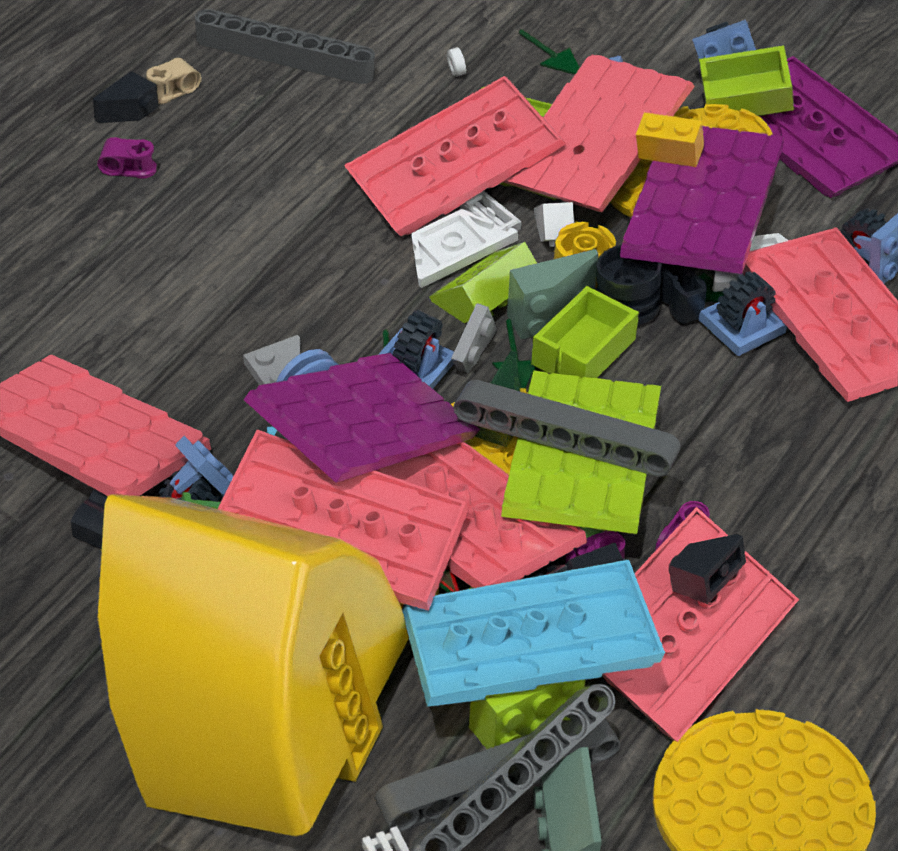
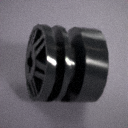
M622 245L614 246L604 251L598 257L596 265V281L598 286L596 291L639 312L637 325L652 320L660 310L662 263L620 257Z

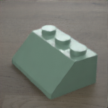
M580 747L559 760L540 777V786L533 787L534 808L541 809L542 817L537 818L538 840H545L546 849H541V851L601 850L602 841L588 747Z

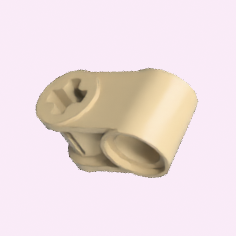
M174 58L167 63L152 67L146 72L147 79L157 84L158 104L168 103L172 99L191 93L201 83V74L182 58Z

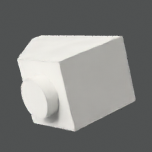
M573 202L542 204L534 208L541 242L549 241V247H555L559 231L564 226L574 223Z

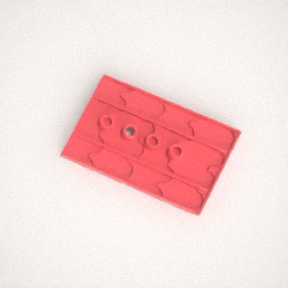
M591 55L586 58L571 82L564 86L545 116H543L566 144L530 168L524 167L503 182L562 201L573 202L575 205L602 213L641 160L638 158L636 132L643 113L673 116L695 86L692 82L677 76H668L652 69H642L626 62H617L604 56Z
M503 76L344 166L395 232L402 237L403 235L412 234L441 214L447 215L480 192L497 186L524 167L530 168L566 143L506 76Z
M837 227L749 251L743 274L745 275L749 271L751 273L756 272L774 288L773 290L776 292L774 297L776 299L775 303L770 304L773 312L796 336L798 344L817 363L822 375L847 402L898 386V300Z
M54 355L45 357L41 362H36L20 371L19 374H15L0 383V436L106 496L111 494L140 496L171 476L175 471H179L188 461L175 446L183 436L192 444L199 440L208 450H211L209 439L204 437L201 431L169 418L167 412L123 394L121 388L89 375L88 370Z
M256 430L218 507L220 510L341 539L379 561L400 603L428 611L452 554L453 546H455L463 526V521H465L468 513L467 503L375 470L335 483L289 440L260 430Z
M464 441L375 470L467 503L468 513L465 521H463V526L455 546H453L447 566L450 568L451 573L473 588L520 580L524 578V575L535 572L549 564L550 561L553 562L571 552L574 548L587 543L585 531L577 526L501 517L504 493L509 475Z
M697 507L634 573L665 651L662 661L654 663L649 668L602 674L603 678L610 685L614 686L636 709L650 719L663 734L672 741L675 740L677 742L799 601L792 592L746 551V563L712 599V602L705 604L672 591L669 564L674 556L678 555L690 543L728 536Z

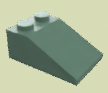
M596 249L510 270L507 316L512 320V325L520 339L535 336L586 286L595 290L596 265L598 261Z

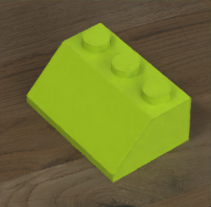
M523 242L486 256L429 298L434 304L463 323L469 321L477 303L487 306L493 316L492 310L497 306L502 308L508 305L510 270L537 264L527 244Z

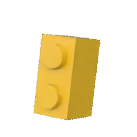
M644 112L636 132L638 158L697 167L704 147L702 121Z

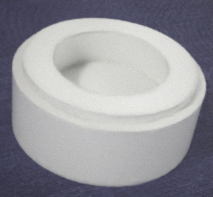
M458 47L448 50L447 60L452 74L455 77L466 74V65L461 50Z

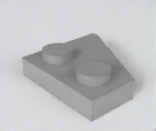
M477 303L451 358L456 370L468 374L473 365L477 364L480 355L496 334L497 327L487 306Z
M296 335L243 355L244 365L259 385L277 382L279 374L287 363L300 354V337Z

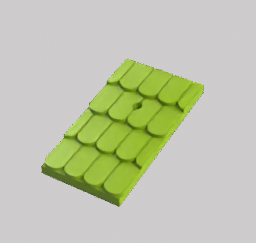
M533 371L528 394L655 429L661 386L649 384L644 386V384L611 382L612 380L580 378V376L548 374V372ZM518 437L504 493L501 517L637 534L647 474Z

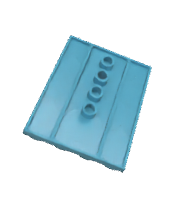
M629 560L435 595L429 611L404 604L402 609L423 693H425L427 707L484 700L486 695L533 690L538 685L600 678L603 673L649 668L654 663L661 662L665 654Z

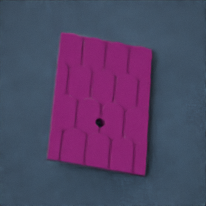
M794 56L787 59L793 90L794 110L759 115L767 123L773 135L784 136L783 148L779 157L784 164L797 175L801 174L824 196L830 198L838 196L845 190L860 185L865 180L881 174L886 169L898 164L897 133Z
M703 126L704 147L697 167L652 161L647 173V179L634 207L633 216L623 237L620 257L742 274L783 148L784 136L772 134L768 136V134L739 132V130Z
M391 353L361 357L357 362L330 366L325 371L290 376L287 381L259 385L255 390H250L244 398L248 405L335 483L473 439L480 430L476 425L459 419L449 402L444 401V398L425 382H421L422 379L403 363H399L400 361Z

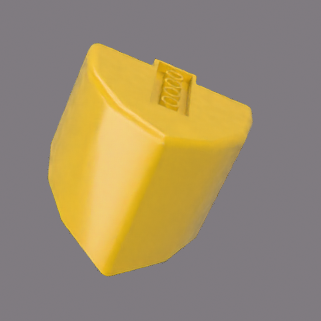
M111 494L105 501L98 603L102 650L110 708L146 806L290 836L305 834L313 826L336 779L356 781L383 728L376 701L409 638L401 605L379 561L366 552L335 537L175 498Z

